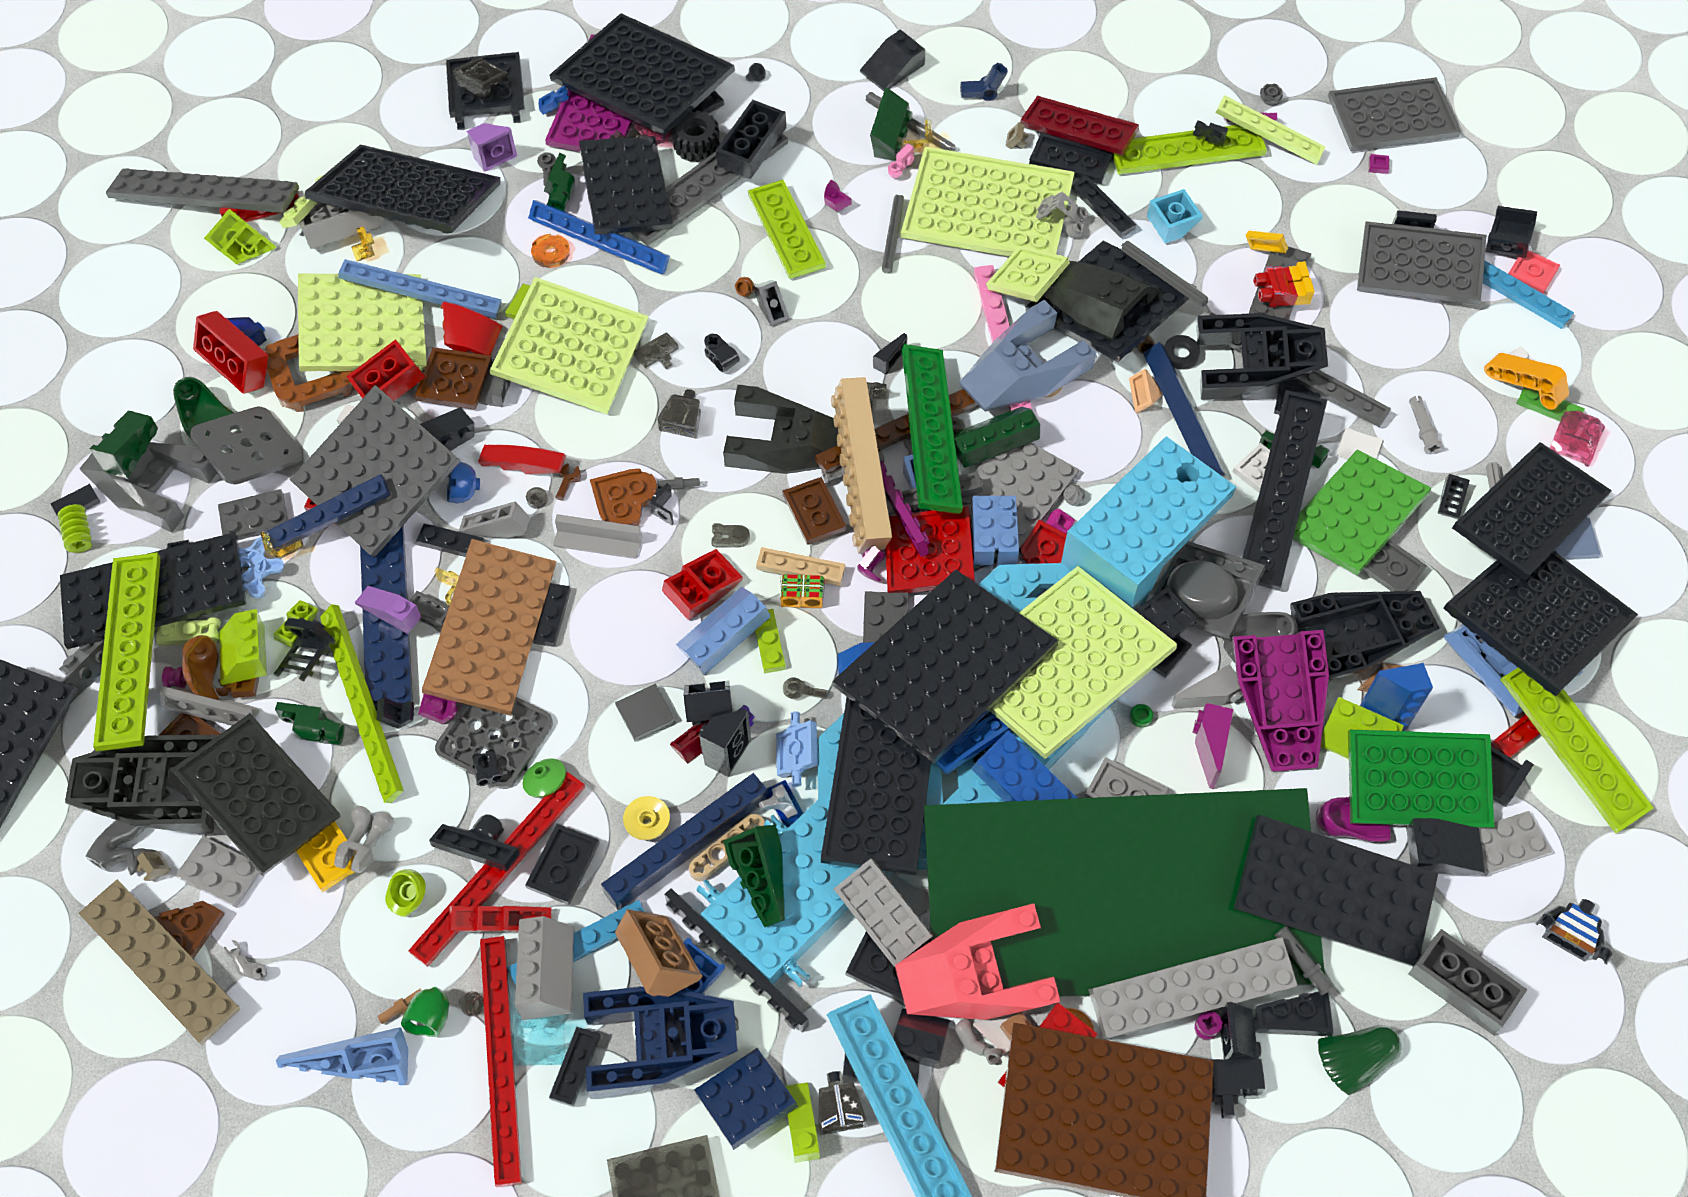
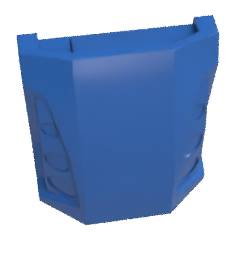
M687 938L683 943L702 977L699 981L682 990L704 994L725 970V965L717 963L692 944L690 938Z

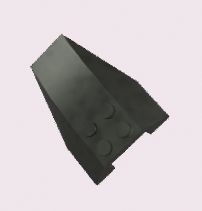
M1069 260L1070 264L1042 295V298L1046 297L1052 306L1060 308L1062 313L1066 317L1070 316L1073 318L1074 323L1113 341L1124 329V316L1139 300L1149 304L1160 292V289L1122 273Z

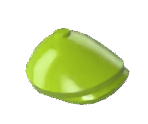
M402 869L391 877L385 895L386 905L391 912L400 917H406L419 907L426 890L425 880L422 875L413 869Z

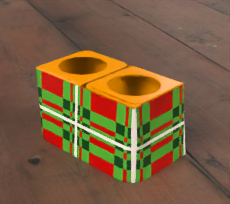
M781 575V607L823 608L825 578L820 575Z

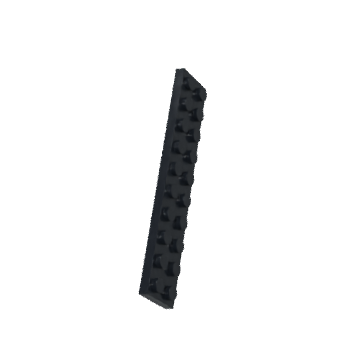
M1288 390L1285 391L1242 557L1265 565V571L1258 583L1260 586L1276 590L1281 588L1327 399Z

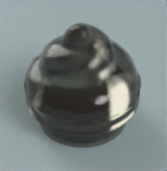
M475 991L467 992L458 1000L461 1011L467 1016L478 1015L484 1008L483 996Z

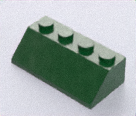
M1019 407L953 433L956 456L964 469L1040 439V423L1032 409Z

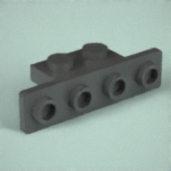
M104 640L79 646V649L73 655L68 656L59 668L66 675L60 682L78 689L73 701L101 673Z

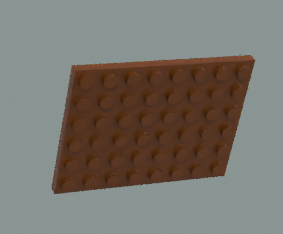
M1014 1022L1011 1032L994 1172L1119 1197H1206L1213 1060Z

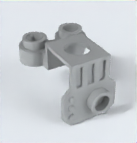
M1063 191L1046 197L1040 203L1036 216L1038 220L1046 217L1052 210L1059 208L1066 214L1063 224L1066 226V232L1069 237L1076 238L1082 234L1084 226L1081 222L1085 221L1088 217V211L1085 207L1078 206ZM1064 201H1068L1071 206L1067 210L1064 207Z

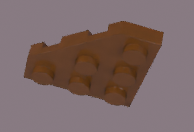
M205 901L193 903V906L159 913V916L154 918L194 959L225 913Z

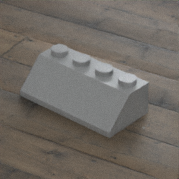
M544 916L519 920L515 1006L522 1020L572 1013L574 927L572 925Z

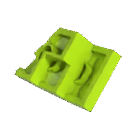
M230 209L203 238L235 264L252 259L276 248L274 244Z

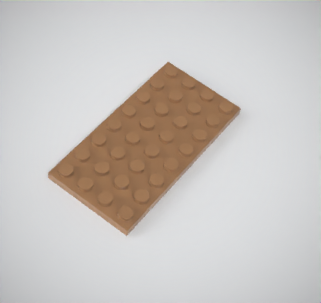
M471 539L422 687V693L511 715L557 561Z

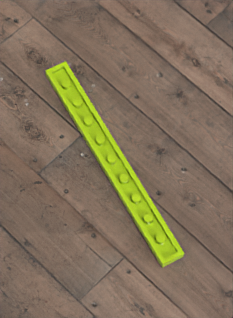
M331 604L320 616L321 623L325 626L324 630L336 640L334 644L329 645L368 755L379 792L384 803H392L404 789L381 723L377 720V712L340 606Z

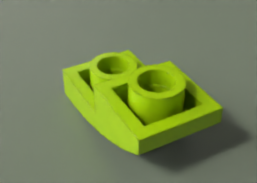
M299 600L286 613L287 619L303 618L307 621H313L318 613V608ZM284 622L273 633L274 640L292 647L297 637L284 626Z

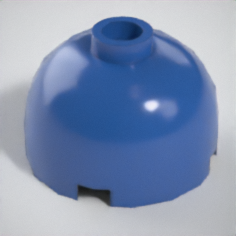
M460 462L448 475L447 502L456 504L467 502L474 496L475 490L480 489V478H476L475 470L471 465Z

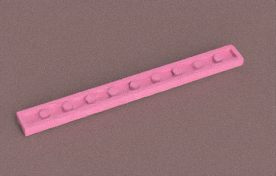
M993 265L974 267V276L990 338L993 343L1010 325L1001 293L988 290L986 283L995 274V269ZM1030 401L1008 406L1010 411L1019 407L1032 409Z

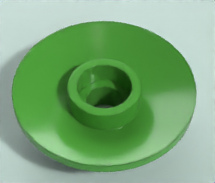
M555 758L538 761L524 775L522 782L524 791L529 796L535 798L545 797L554 793L565 780L566 768L560 760Z

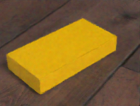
M1248 230L1245 235L1252 250L1286 253L1288 250L1283 234Z

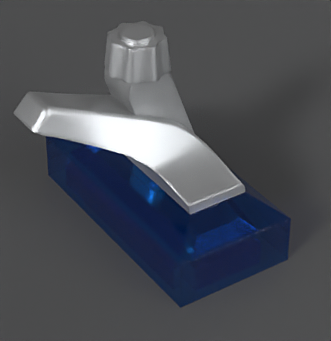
M783 780L767 788L769 799L761 801L759 806L761 810L774 809L780 822L788 828L803 814V811L786 780Z

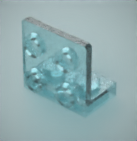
M517 1010L514 1015L515 1065H561L565 1057V1022L568 1019V1014L522 1020Z

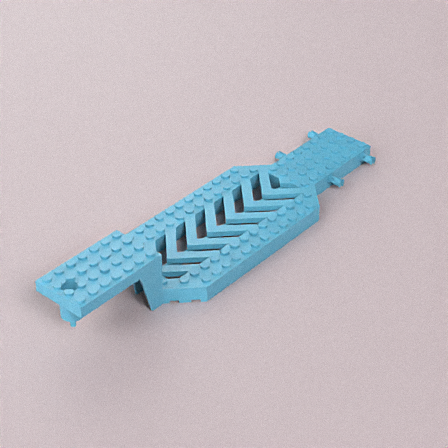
M1166 436L1067 531L1061 563L998 565L978 585L1019 613L1037 599L1044 590L1047 591L1074 568L1079 566L1133 610H1136L1146 603L1162 567L1233 497L1236 486ZM1118 698L1046 759L1015 732L1013 735L1050 770ZM989 711L986 714V718L993 713ZM844 713L817 738L818 800L788 828L775 815H771L772 823L768 820L764 823V825L776 824L782 846L785 921L764 928L751 904L752 898L747 889H743L740 884V876L721 893L707 879L703 881L706 889L700 885L696 889L698 893L711 903L701 913V917L773 985L786 973L799 987H802L803 981L799 976L808 981L810 975L798 966L796 962L849 909L834 891V888L858 868L824 864L820 860ZM994 742L992 745H990V746L988 747V750H989L996 742ZM972 757L957 768L958 789L943 803L941 768L937 763L934 764L931 761L926 805L1004 801L971 770L974 765ZM925 822L923 823L917 870L927 869Z

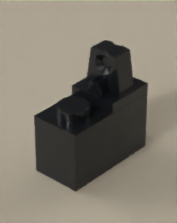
M1211 1059L1213 1060L1212 1101H1214L1215 1105H1220L1222 1119H1232L1234 1117V1104H1238L1239 1096H1243L1244 1099H1256L1264 1092L1266 1088L1262 1059Z

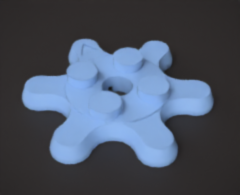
M266 537L257 538L248 548L239 547L242 568L249 567L247 571L243 572L244 587L256 599L262 598L265 595V586L262 584L263 579L270 574H279L284 569L282 559H267L264 557L270 548V541Z

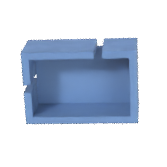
M973 496L971 515L974 565H993L995 550H999L997 565L1017 564L1019 544L1016 496Z

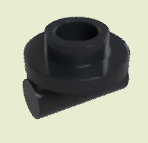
M761 63L751 64L749 73L745 75V78L748 81H762L766 75L764 66Z

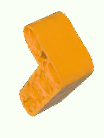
M1501 352L1484 366L1485 373L1492 379L1539 391L1542 405L1549 410L1558 407L1569 396L1567 375L1561 367Z

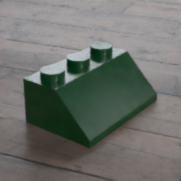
M889 88L884 89L870 138L875 158L896 161V155L903 148L902 140L907 136V124L911 122L913 113L910 111L909 102Z

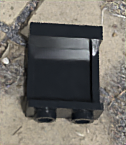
M1497 206L1493 226L1487 239L1486 252L1526 258L1538 212Z
M1491 746L1493 800L1506 807L1534 764L1526 759L1521 765Z

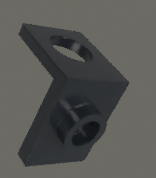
M666 483L660 491H656L650 501V508L653 515L672 526L674 524L672 512L663 507L672 497L671 485Z

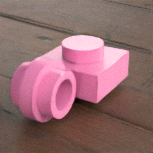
M907 143L896 155V161L888 166V174L892 178L900 177L903 170L913 163V146Z

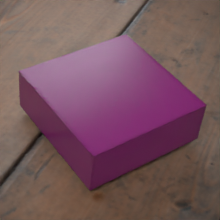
M1370 154L1368 172L1388 174L1389 156Z

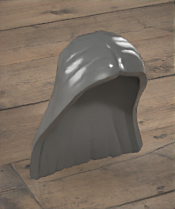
M1285 612L1243 614L1232 637L1297 634L1298 626L1294 617ZM1222 637L1223 647L1235 663L1232 637L1231 639Z

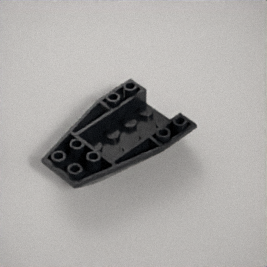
M1421 591L1331 592L1291 602L1290 604L1291 616L1294 617L1298 626L1297 634L1301 631H1324L1329 671L1328 680L1367 671L1440 629Z

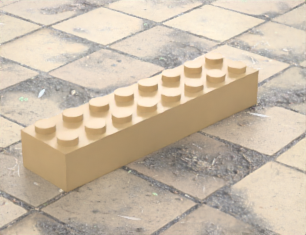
M866 377L841 378L838 386L835 387L834 394L831 395V407L835 408L836 414L834 415V426L838 427L839 433L837 434V445L841 447L842 452L840 454L841 467H844L845 474H843V484L847 486L848 490L846 503L851 509L849 522L850 526L854 528L852 536L853 546L857 547V554L864 553L867 549L872 548L873 545L883 551L891 540L892 534Z

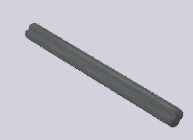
M873 92L866 94L865 101L878 109L882 98ZM913 117L911 122H908L907 127L940 149L955 150L956 145Z
M1130 241L1122 243L1121 250L1196 304L1203 307L1208 303L1207 295Z

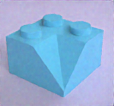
M1185 189L1150 200L1147 218L1165 244L1182 238L1203 219V215Z

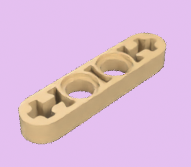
M757 814L747 816L694 858L689 865L692 879L698 882L704 881L727 864L728 858L723 840L751 828L750 823L752 822L754 824L759 823V826H764V819ZM715 850H722L725 856L721 860H715L712 858V853ZM705 858H708L710 864H709V863H708V864L706 863V859H705ZM699 866L701 868L704 866V873H695V867Z

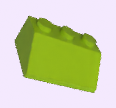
M257 609L234 613L219 632L221 685L267 675L265 625Z
M1338 697L1322 731L1320 747L1349 759L1348 730L1402 731L1404 725Z

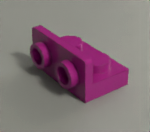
M423 694L418 715L444 724L456 715V702Z

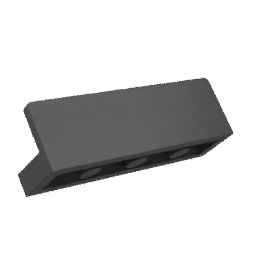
M501 338V339H500V342H499L498 348H497V350H496V353H495L494 359H493V361H492V364H493V362H494V360H495V358H496V356H497V354H498V352H499V350H500V348H501V346H502V344H503L505 338ZM489 370L479 404L502 408L511 381L490 374Z

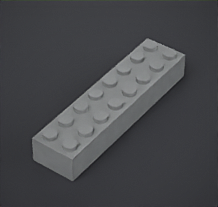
M1283 937L1088 990L1102 1038H1110L1224 1007L1227 1002L1238 1003L1297 987V982Z

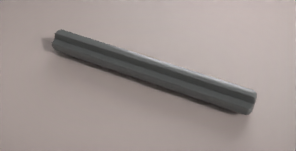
M896 194L893 198L882 263L883 273H891L893 269L904 204L903 195Z

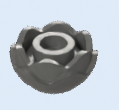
M1276 83L1265 84L1260 89V97L1266 104H1276L1283 98V89Z

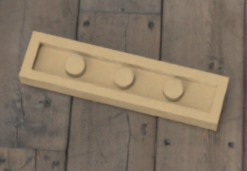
M761 547L756 569L782 575H820L825 578L826 584L841 586L845 564Z

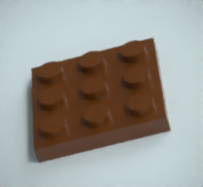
M432 347L427 366H425L423 372L426 377L420 381L415 394L416 401L476 410L493 361L492 357Z

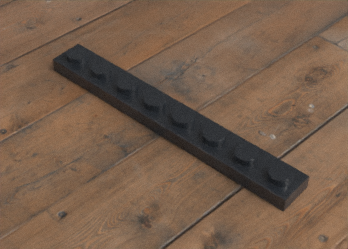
M672 888L664 894L666 908L674 915L678 913L683 918L681 920L682 923L690 931L694 929L700 934L698 938L707 947L711 945L716 950V956L723 963L728 961L734 967L732 969L733 972L741 980L745 978L750 982L749 987L758 996L762 994L768 1000L767 1004L774 1012L780 1011L786 1017L784 1019L785 1022L793 1030L797 1028L803 1032L809 1026L808 1018Z

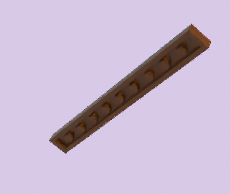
M964 389L949 395L951 418L979 406ZM909 414L874 429L878 451L911 437ZM837 445L815 455V461L825 475L841 468V447Z

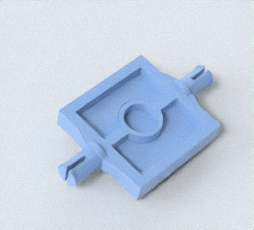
M793 711V713H790L791 725L784 731L776 733L777 776L785 778L792 775V786L799 787L802 786L801 773L804 770L818 766L817 723L810 720L801 724L800 712Z

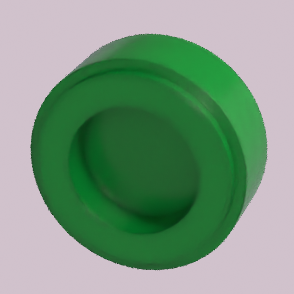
M1145 704L1135 705L1130 713L1132 724L1140 728L1151 724L1153 719L1152 709Z

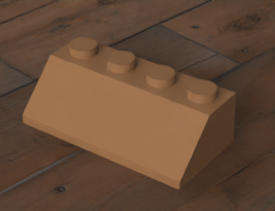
M626 910L615 934L647 994L669 997L701 979L702 975L668 916Z

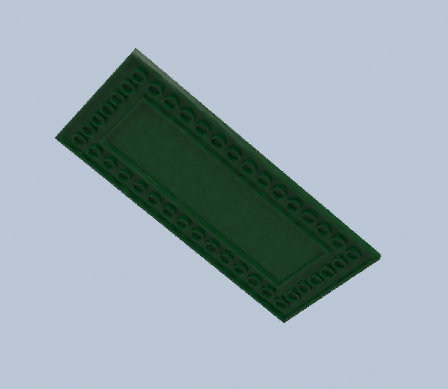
M1307 788L924 805L930 932L933 934L931 941L960 922L1034 904L1041 928L991 941L1002 986L1005 989L1047 977H1054L1059 997L1090 995L1088 989L1277 939L1274 934L1285 926L1233 909L1256 816L1262 815L1311 831ZM1288 927L1315 964L1319 963L1321 966L1320 970L1325 975L1322 938ZM1287 951L1297 985H1312L1313 983L1309 978H1305L1302 975L1304 972Z

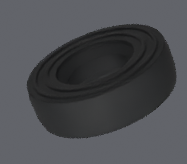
M1172 336L1164 345L1176 369L1191 368L1199 359L1200 347L1189 336ZM1177 347L1186 348L1189 351V355L1179 357L1175 355L1174 349Z

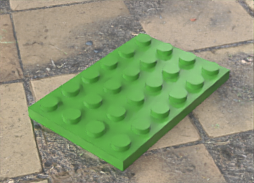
M1357 449L1300 511L1293 540L1358 576L1430 494L1431 487Z

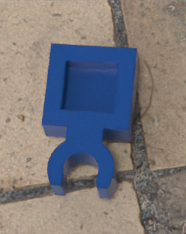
M562 86L556 92L553 90L538 99L539 111L542 115L554 111L558 107L559 102L569 99L567 95L569 91L565 86Z

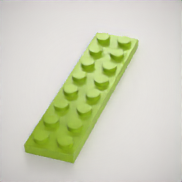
M1240 125L1223 126L1228 128L1223 147L1206 142V137L1193 136L1194 130L1134 138L1123 156L1113 153V161L1119 175L1264 156L1267 149L1261 136Z
M1516 668L1500 679L1615 834L1654 809L1564 689L1555 697L1519 668Z

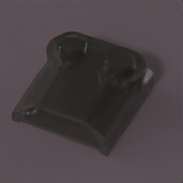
M481 57L454 69V77L458 84L478 97L489 95L491 87L508 76V72L499 69Z

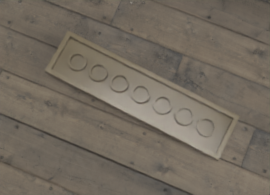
M118 879L79 912L80 916L201 1045L210 1039L241 1009Z

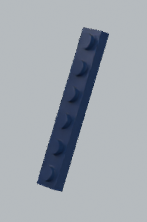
M380 474L267 530L273 549L279 551L390 496L385 477Z

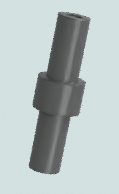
M674 477L673 480H658L657 485L658 489H662L668 483L671 485V488L682 490L684 487L700 486V478L683 479V477Z

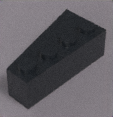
M462 407L420 424L450 451L474 437L475 423Z

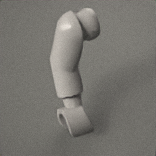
M231 940L237 947L235 951L231 952L224 946L226 954L229 957H233L232 961L241 976L256 981H261L267 976V969L264 965L248 962L244 954L240 953V945L236 940Z
M965 1018L961 1019L956 1024L955 1031L964 1047L968 1051L980 1056L985 1055L989 1064H997L1004 1052L998 1048L990 1049L986 1047V1044L978 1041L971 1030V1022Z

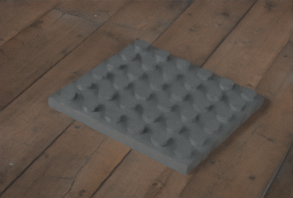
M375 385L290 478V481L316 505H319L380 474L383 475L391 495L336 522L369 555L375 557L461 460Z

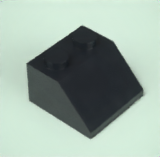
M1227 1002L1219 1015L1222 1020L1220 1035L1223 1059H1259L1261 1057V1044L1256 1041L1255 1032H1258L1257 1017H1253V1009L1233 1002Z
M902 1008L893 1039L903 1059L938 1069L950 1020L936 1016L907 1014L906 1008Z

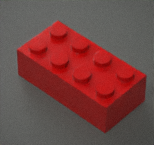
M216 310L196 316L193 350L242 394L264 388L268 354L219 311Z

